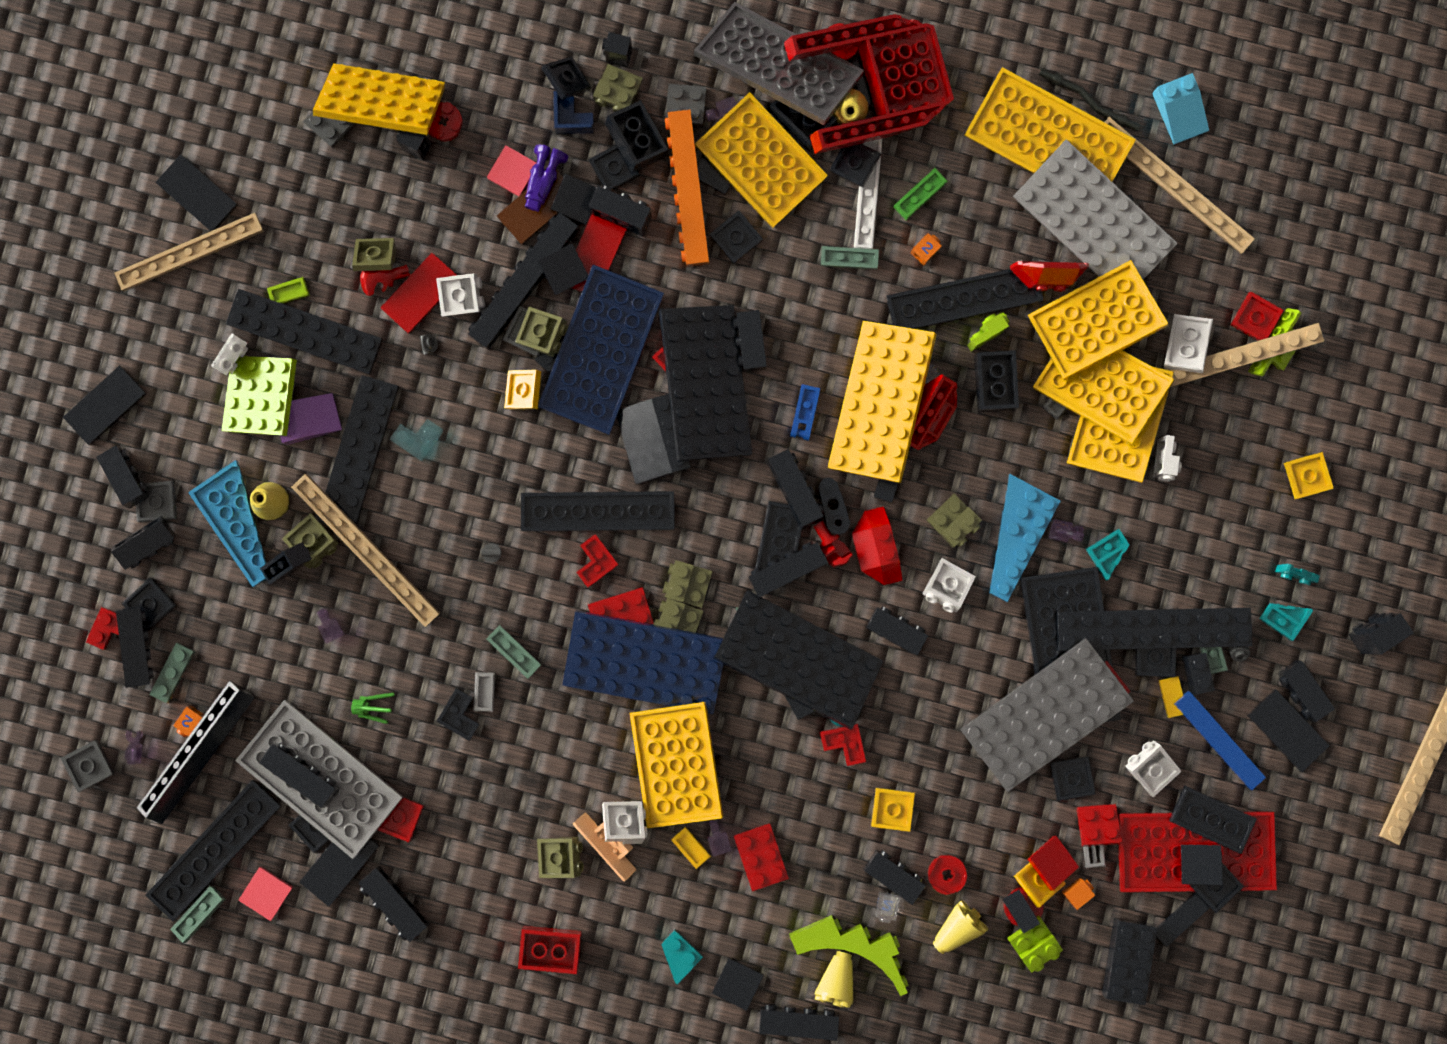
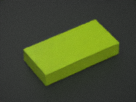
M304 277L267 288L270 300L282 304L310 296Z

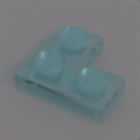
M427 419L417 434L400 424L390 440L420 461H423L444 430Z

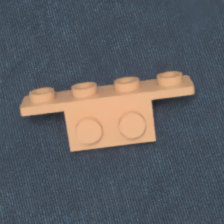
M585 812L573 823L575 828L622 881L625 882L636 871V868L625 857L633 849L632 845L623 844V841L605 842L604 822L598 826Z

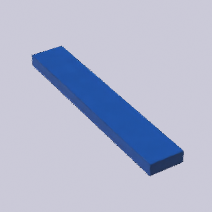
M1187 691L1174 703L1249 790H1253L1266 778L1190 691Z

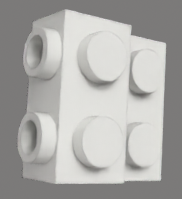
M477 274L436 278L441 316L481 312L482 308L485 307L484 297L480 296L479 289L482 288L481 277H477Z
M231 333L211 366L226 376L228 373L232 374L238 365L235 363L239 356L242 358L248 350L246 347L247 342Z
M1166 435L1157 440L1153 477H1158V481L1170 482V480H1175V476L1181 471L1182 463L1179 462L1180 456L1172 455L1176 450L1175 436Z
M941 558L923 595L926 596L925 598L928 602H937L943 605L942 608L950 613L953 611L957 612L961 608L976 576Z
M1154 740L1145 743L1142 746V751L1138 755H1132L1125 766L1152 797L1158 794L1182 772L1162 746Z
M642 801L603 802L605 842L623 841V844H642L644 839L647 838V827L644 826L646 811L642 808Z

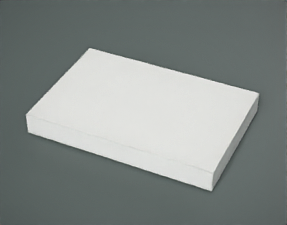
M1174 314L1164 368L1203 373L1213 319Z

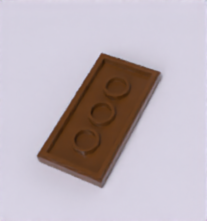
M555 170L557 172V180L554 181L539 212L525 208L527 201L525 199L526 190L497 215V218L521 245L549 223L554 215L557 216L559 214L550 209L563 179L557 170Z

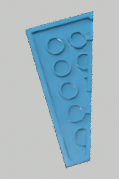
M235 460L188 493L252 587H256L266 580L260 568L267 562L238 460Z
M1011 474L1008 476L1005 504L1002 512L998 546L989 591L990 594L1005 602H1008L1060 503V500Z

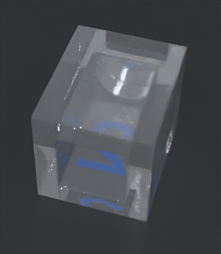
M879 892L875 916L879 918V921L890 923L891 920L896 921L900 900L898 895Z

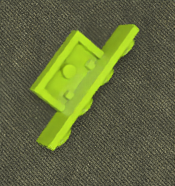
M1287 308L1272 330L1269 338L1293 331L1294 329L1292 328L1299 319L1301 312ZM1295 351L1254 362L1248 372L1253 375L1264 376L1271 363L1278 370L1284 371Z

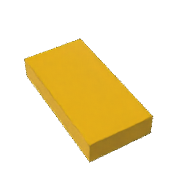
M1179 676L1158 680L1167 718L1183 715L1174 705L1183 696Z
M686 826L671 839L696 869L711 857Z

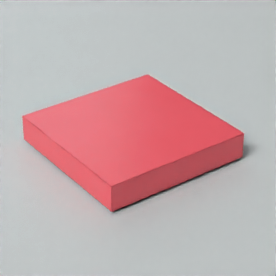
M505 145L489 172L487 179L519 197L528 185L531 175L530 169L536 162Z
M259 867L238 901L272 921L293 889V886L263 867Z

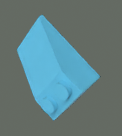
M1193 73L1160 85L1152 93L1173 145L1209 131L1200 89Z

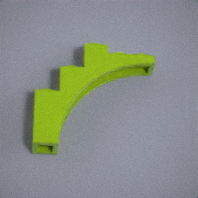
M832 915L789 933L797 955L811 950L827 948L856 953L872 961L882 969L894 983L900 996L908 993L906 987L909 986L904 975L900 976L898 969L901 967L897 957L892 958V956L899 954L897 948L900 945L896 936L892 937L890 932L871 941H868L871 936L867 927L862 928L861 924L839 933V930H842L838 919L834 920Z

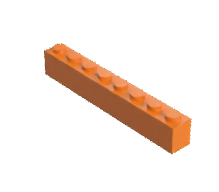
M691 110L668 112V118H665L666 130H670L671 136L667 137L668 149H672L673 156H669L671 168L674 167L675 175H672L673 187L677 186L678 193L674 194L675 206L679 205L680 213H676L677 224L682 226V232H679L680 243H684V251H681L682 262H686L687 267L709 264Z

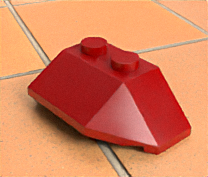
M1017 261L1010 265L1013 273L1028 288L1036 289V291L1054 289L1055 292L1065 291L1089 267V263Z
M942 374L924 385L910 446L917 450L939 439L957 408V383Z
M884 506L865 511L852 533L861 571L883 585L903 581L897 548Z

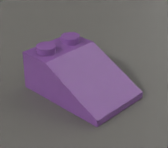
M333 393L292 400L287 436H280L282 443L290 445L341 431L342 426Z

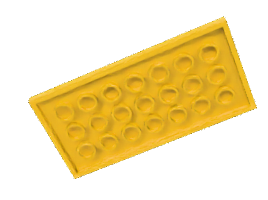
M1003 67L964 135L1033 174L1065 140H1068L1111 182L1114 180L1136 140Z
M863 321L827 468L901 483L937 334L935 332Z

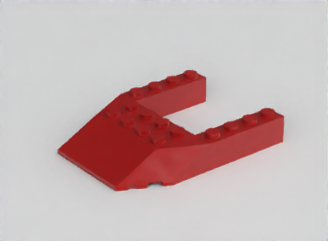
M893 14L793 35L784 42L789 61L858 47L877 117L815 131L810 135L815 154L887 138L925 126L954 99L934 25L922 24L917 20H908L901 18L900 15Z

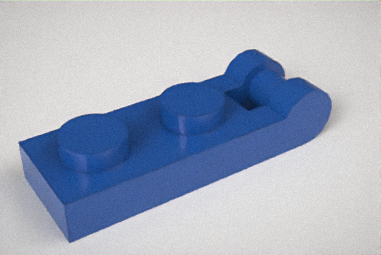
M801 385L790 437L796 438L798 436L802 437L803 440L809 441L820 388ZM799 423L806 425L805 430L798 429Z

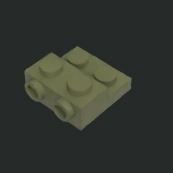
M608 64L602 79L598 82L593 99L599 106L606 107L607 105L616 112L634 103L643 78Z
M394 238L356 239L352 263L353 271L392 270L396 256Z
M529 307L515 342L554 357L555 353L558 354L561 348L560 340L562 335L565 336L568 330L567 321L562 317Z
M953 494L926 521L953 548L956 545L958 547L963 545L967 541L965 536L969 532L974 534L981 527L979 523L982 520L970 507H967Z
M312 513L282 538L289 548L301 542L304 543L305 547L310 551L312 558L304 564L309 569L319 567L323 562L322 558L326 555H332L337 550L336 546L339 544Z
M675 560V564H670L668 574L671 575L670 581H665L662 593H666L665 598L702 608L712 571Z
M667 598L666 601L662 600L659 612H662L660 619H655L654 625L696 633L704 611Z
M579 837L537 839L539 878H576L581 876L584 870V864L580 861L583 844L579 841Z

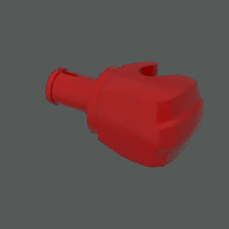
M405 264L392 270L362 271L360 282L363 292L368 296L373 295L376 284L381 282V291L385 292L387 286L393 287L394 280L410 276L407 265Z
M821 521L813 528L822 540L820 548L828 564L833 568L846 565L853 554L838 539L840 538L839 535H832L824 521Z

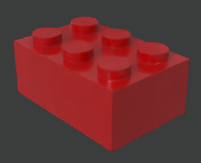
M523 926L518 969L577 974L582 931Z

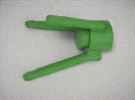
M386 693L367 697L360 696L359 699H353L351 712L354 715H358V718H367L387 724V720L368 715L369 711L390 713L392 709L370 707V702L367 701L393 697L395 694Z

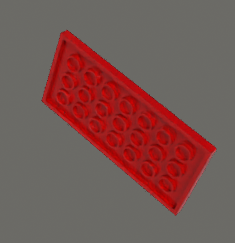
M1244 812L1257 818L1242 854L1221 845L1222 863L1244 886L1240 891L1277 890L1274 812ZM1118 813L1122 843L1119 844L1120 892L1194 891L1189 885L1182 884L1181 844H1220L1170 822L1169 819L1172 813Z

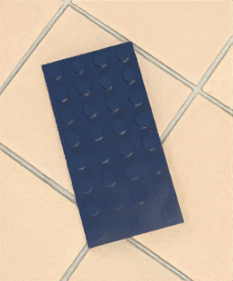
M592 265L538 408L609 435L664 293Z
M576 610L562 686L666 706L706 702L707 713L714 714L723 663L713 658L723 638Z

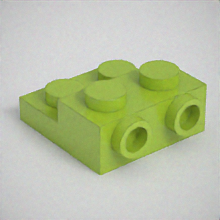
M994 313L984 319L985 321L982 322L983 325L979 329L980 331L972 335L973 337L970 338L971 342L967 345L971 352L1002 334L1009 327V320L1005 313H1000L997 316Z
M1037 916L1040 925L1025 934L1019 929L1007 938L1031 973L1041 971L1046 962L1059 958L1060 952L1063 951L1040 916Z

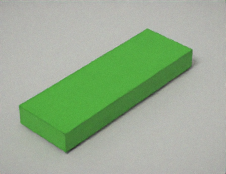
M934 168L900 199L893 208L905 220H908L948 181Z

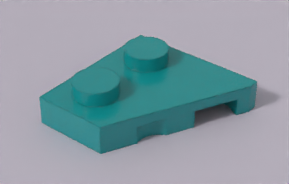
M1117 529L1086 549L1105 580L1111 577L1113 570L1129 547V543L1120 529Z
M1292 564L1277 565L1275 571L1281 574V578L1292 580V578L1299 579V583L1308 586L1311 583H1318L1320 575L1305 569L1294 568Z
M1269 603L1259 620L1290 641H1294L1313 610Z
M675 929L661 944L674 981L678 985L703 956Z

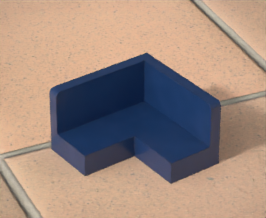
M553 91L554 129L556 134L594 133L593 113H575L574 96L561 100L557 92Z

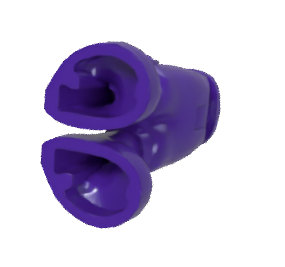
M539 144L534 148V153L537 155V163L530 169L531 175L525 195L527 200L525 208L539 212L541 205H544L554 181L557 180V172L555 170L558 164H565L569 158L566 153L553 148L549 165L544 171V165L551 149L546 145Z

